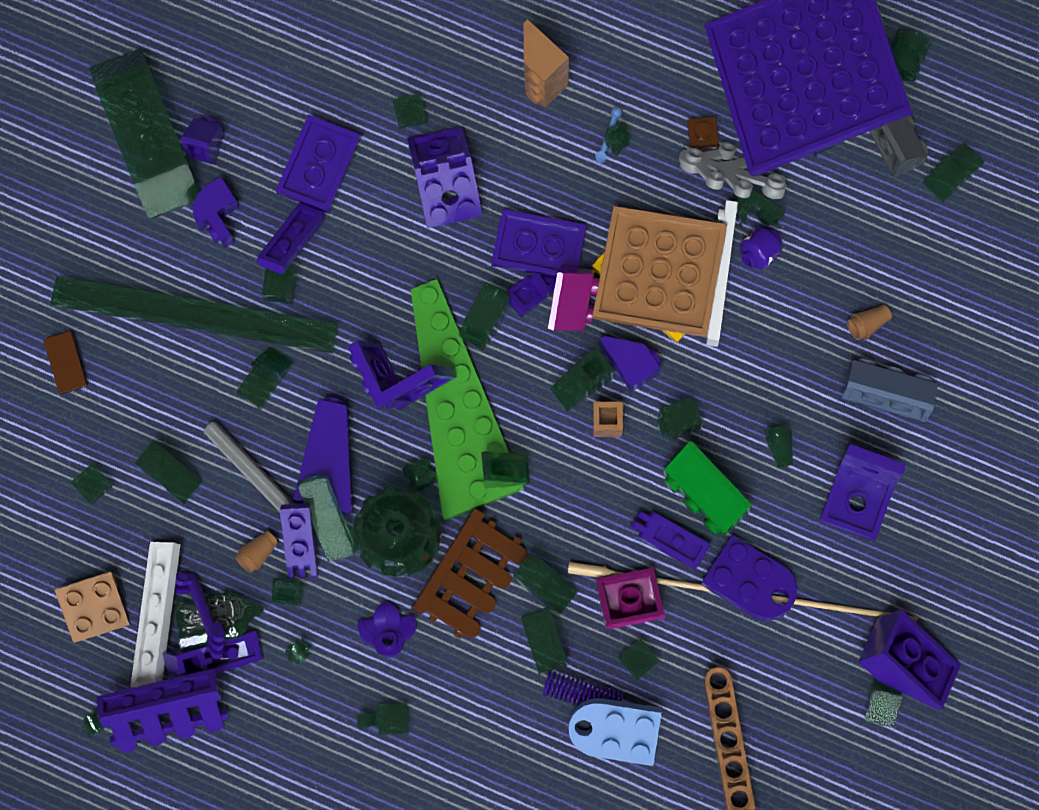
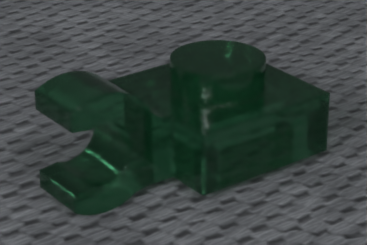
M407 703L377 705L378 714H357L358 728L379 727V736L409 734Z

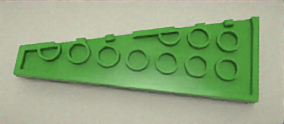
M436 279L411 289L421 368L423 369L430 364L448 366L453 368L457 378L425 395L442 516L444 521H448L522 491L524 487L442 289Z

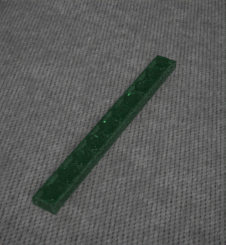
M56 276L50 303L55 307L332 354L338 331V323Z

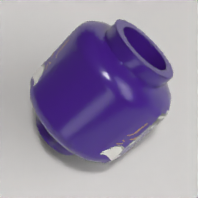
M758 227L754 229L740 243L742 262L749 268L766 269L780 257L782 253V239L771 228Z

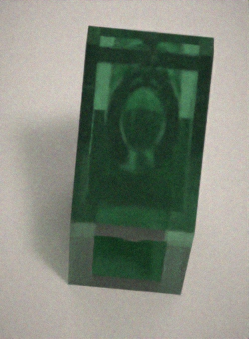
M486 282L464 319L459 336L484 350L500 329L511 297L502 289Z
M596 348L574 364L550 390L568 412L614 378V370Z

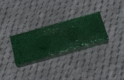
M322 474L300 480L297 487L303 502L310 503L313 526L327 561L330 562L355 555L357 550L327 475Z

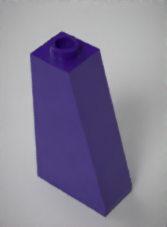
M326 397V401L318 399L293 501L295 504L310 503L313 509L352 517L353 493L349 411L340 399Z

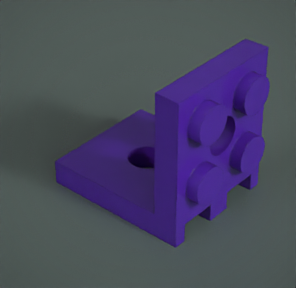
M460 126L407 138L427 228L483 216L472 159L463 127ZM448 190L457 192L455 198L451 200L443 199L442 195Z
M356 341L348 346L351 352L350 360L362 375L363 388L368 395L372 396L377 408L385 405L386 409L397 407L398 410H401L457 378L452 367L430 364L398 382L381 344Z
M849 444L842 457L819 522L875 542L894 487L902 477L906 464ZM855 496L861 497L865 502V509L859 512L852 510L849 506V500Z

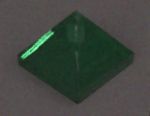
M273 578L272 602L300 607L303 582L292 579Z

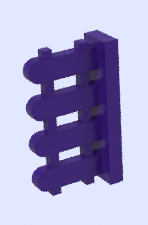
M214 669L96 696L100 724L105 728L111 727L113 736H110V743L112 746L118 745L122 752L135 750L137 747L136 741L146 738L149 744L160 745L165 742V734L175 731L178 737L189 738L194 735V727L205 725L208 731H219L223 728V720L228 719L226 709L220 710L217 701L221 700V694L218 690ZM198 706L201 715L191 717L188 708ZM169 713L172 722L162 724L159 715ZM140 719L143 729L133 731L130 722Z

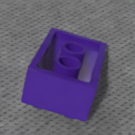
M902 609L877 618L858 661L879 682L938 711L943 709L961 666Z

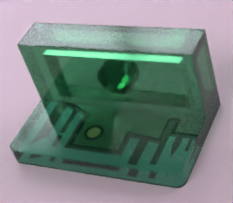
M549 606L543 608L541 612L521 618L538 674L541 675L548 673L550 670L554 671L566 667L567 661Z

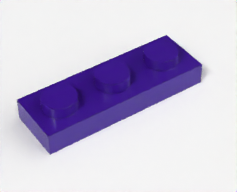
M299 203L258 255V265L283 275L324 222V212Z

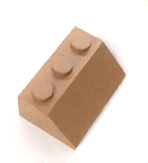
M527 19L523 23L525 95L534 104L540 103L546 108L569 84V57Z

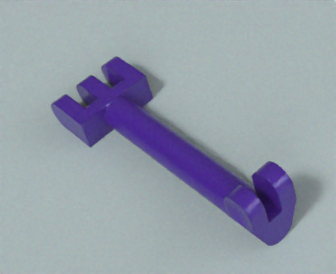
M190 573L178 574L175 581V592L177 594L191 593L208 635L207 647L213 658L219 659L223 656L225 639L223 627L220 622L215 623L196 575Z

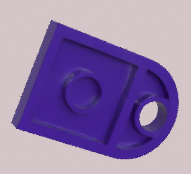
M733 535L701 584V586L750 616L765 621L776 620L787 614L792 608L797 595L796 581L786 567ZM775 592H783L787 596L788 602L784 605H777L773 602L771 596Z

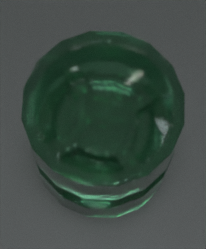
M907 29L897 31L891 47L902 80L914 82L921 69L920 61L925 60L931 43L923 35Z

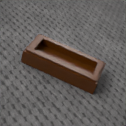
M69 331L43 339L59 394L63 395L88 387L72 332Z

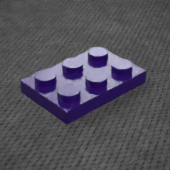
M308 115L275 190L276 194L329 214L361 140V134Z
M502 209L491 266L531 274L533 272L540 273L541 276L557 278V272L561 264L579 267L587 225Z

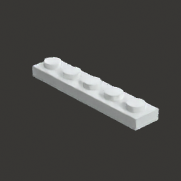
M726 200L725 209H719L717 223L727 224V232L706 342L708 346L718 347L738 204L735 201Z
M150 542L130 686L132 688L159 682L163 679L165 664L163 653L167 649L180 544L174 542Z

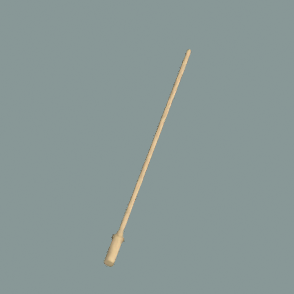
M569 562L568 573L596 578L623 574L622 572H615L605 565L602 567ZM656 578L657 584L711 592L701 586V584ZM771 596L773 601L788 602L787 597ZM795 599L794 602L796 605L876 617L890 614L889 612ZM909 616L917 623L918 617Z

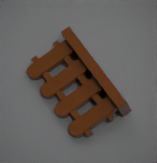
M477 509L471 511L410 608L418 615H422L426 611L431 614L428 618L431 622L435 623L439 619L456 631L453 636L458 639L462 635L467 638L478 636L480 625L473 620V617L478 610L483 613H490L495 609V599L488 595L493 585L497 588H506L510 585L511 576L507 571L503 570L508 561L519 564L527 556L526 550L519 545L521 542L520 538L515 536L511 540L494 529L496 526L495 522L491 520L488 524L482 522L481 520L485 514ZM471 537L477 540L472 549L466 546ZM483 545H486L502 556L497 565L478 554ZM457 561L461 564V567L455 574L451 571V568ZM468 569L487 581L482 590L463 579ZM440 586L446 589L441 599L435 596ZM452 594L471 605L466 615L447 603Z

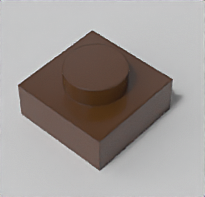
M716 117L687 120L690 148L703 149L719 146Z

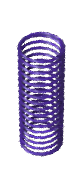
M550 670L542 694L545 697L549 694L550 698L554 694V699L558 697L559 701L563 697V702L568 697V704L572 700V705H574L577 700L578 706L581 700L584 702L599 697L604 699L606 686L601 693L602 686L600 685L596 693L597 684H595L591 693L593 685L591 682L586 693L588 681L585 682L582 691L584 681L581 680L577 691L579 679L576 680L573 688L575 678L572 677L568 688L570 676L567 677L564 685V674L559 685L561 673L558 674L554 685L556 671L549 685L552 674ZM608 688L605 699L618 701L620 691H617L614 699L615 689H613L610 696L611 689ZM624 692L621 693L619 701H622Z

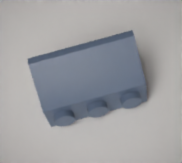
M868 359L852 361L841 399L926 422L934 409L938 386L937 383L931 382L932 379L930 377L916 374L914 377L905 375L903 370L896 367L880 368L875 366V362Z

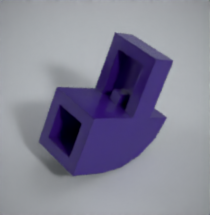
M220 177L205 186L197 194L193 203V216L199 230L202 231L207 228L206 230L215 244L220 241L224 248H227L234 243L230 232L221 219L238 209L239 206Z

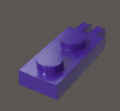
M638 511L636 517L645 522L644 526L635 521L630 525L631 528L640 532L638 538L696 571L711 544L655 512H651L650 516Z

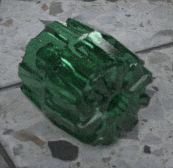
M395 486L384 488V492L374 497L368 496L363 501L360 512L355 516L353 526L354 545L361 560L373 571L390 579L407 576L412 578L419 575V572L434 561L442 537L440 520L435 509L428 501L411 489L405 491L396 489ZM396 529H403L399 535L394 536L390 534Z

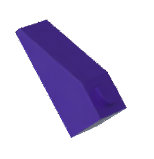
M256 631L225 637L223 656L219 659L211 656L207 647V641L163 653L168 679L214 669L215 674L262 660Z

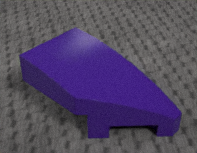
M533 272L531 277L524 278L506 290L503 297L519 316L523 317L554 293L556 279L541 277L540 273Z

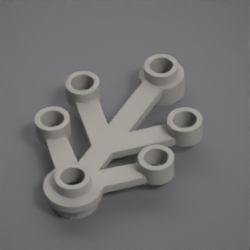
M722 142L718 150L702 152L696 148H689L680 152V167L688 173H699L706 181L707 186L712 189H721L725 180L734 190V194L741 198H748L753 188L751 183L763 186V194L771 199H781L784 196L787 187L785 178L776 173L770 174L769 177L762 175L751 176L749 171L742 170L747 168L745 158L731 160L736 151V147L731 143ZM724 159L731 161L717 162L715 160Z

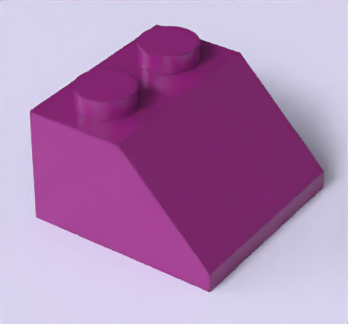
M561 264L557 272L548 325L549 330L584 331L586 323L592 324L594 307L589 306L591 295H597L599 279L594 278L595 270Z

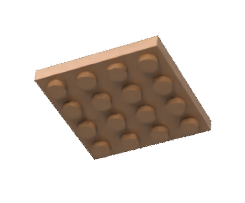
M613 206L593 319L707 338L727 224Z

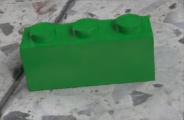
M692 441L664 469L663 475L665 479L663 481L672 492L676 493L679 491L685 498L683 503L693 514L699 512L706 520L703 524L713 535L718 533L723 538L749 514L752 504Z

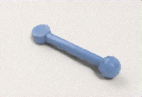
M618 107L613 108L611 111L612 119L601 150L595 156L598 163H604L607 159L606 150L616 121L622 115V110Z

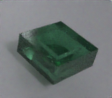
M420 94L393 99L399 129L427 123Z
M93 463L71 481L73 486L90 505L113 487Z
M641 638L618 657L619 661L636 681L660 662Z

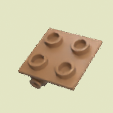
M111 571L54 589L73 643L130 625L117 590L116 578L112 575Z

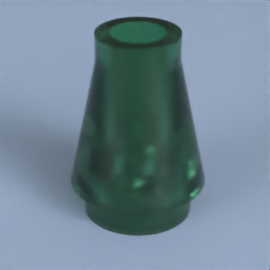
M788 424L765 429L766 437L764 439L777 468L794 465L792 431H789Z

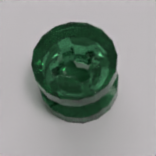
M429 459L416 461L402 469L404 476L408 477L410 481L409 489L411 492L425 489L438 481L436 475L432 474L429 469L431 466Z

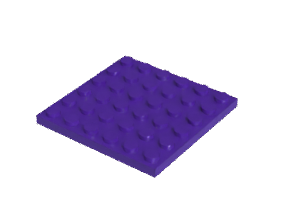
M762 0L704 25L746 165L751 176H758L913 114L876 0Z

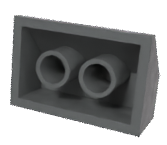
M910 115L869 131L893 178L923 165L927 158L928 148L922 138L918 139L913 130L915 129V124Z

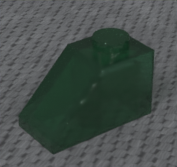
M154 441L150 443L135 462V465L143 473L183 504L187 502L202 483L197 476Z
M532 552L513 575L515 582L559 615L563 613L578 593L556 570Z

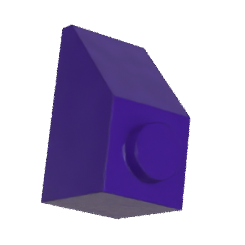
M194 118L182 135L180 142L189 159L215 165L224 137V131L219 122L214 119L203 118L199 120Z
M607 336L599 339L600 348L630 392H633L660 374L661 367L659 365L662 362L654 349L649 351L645 344Z

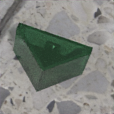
M489 451L481 452L485 488L530 484L527 455Z

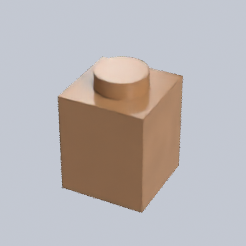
M593 402V437H622L623 402Z

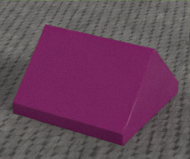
M654 568L596 579L603 621L607 629L665 618Z

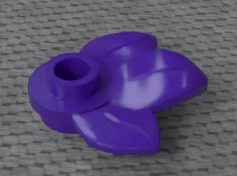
M385 601L377 607L374 619H359L357 627L360 637L365 643L374 645L377 653L381 656L391 658L397 656L402 651L404 642L414 635L416 620L414 615L400 617L397 608L392 603ZM391 638L394 640L391 645L384 644L386 639Z

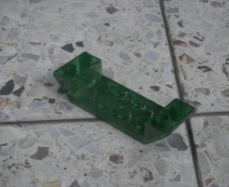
M142 48L90 67L89 70L97 93L149 220L194 203L199 193L198 187Z

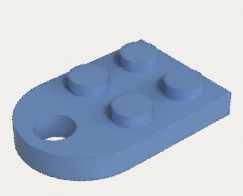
M602 698L590 699L579 704L573 711L569 723V735L575 747L586 755L653 766L662 708ZM586 720L591 723L592 728L588 731H582L576 726V723Z

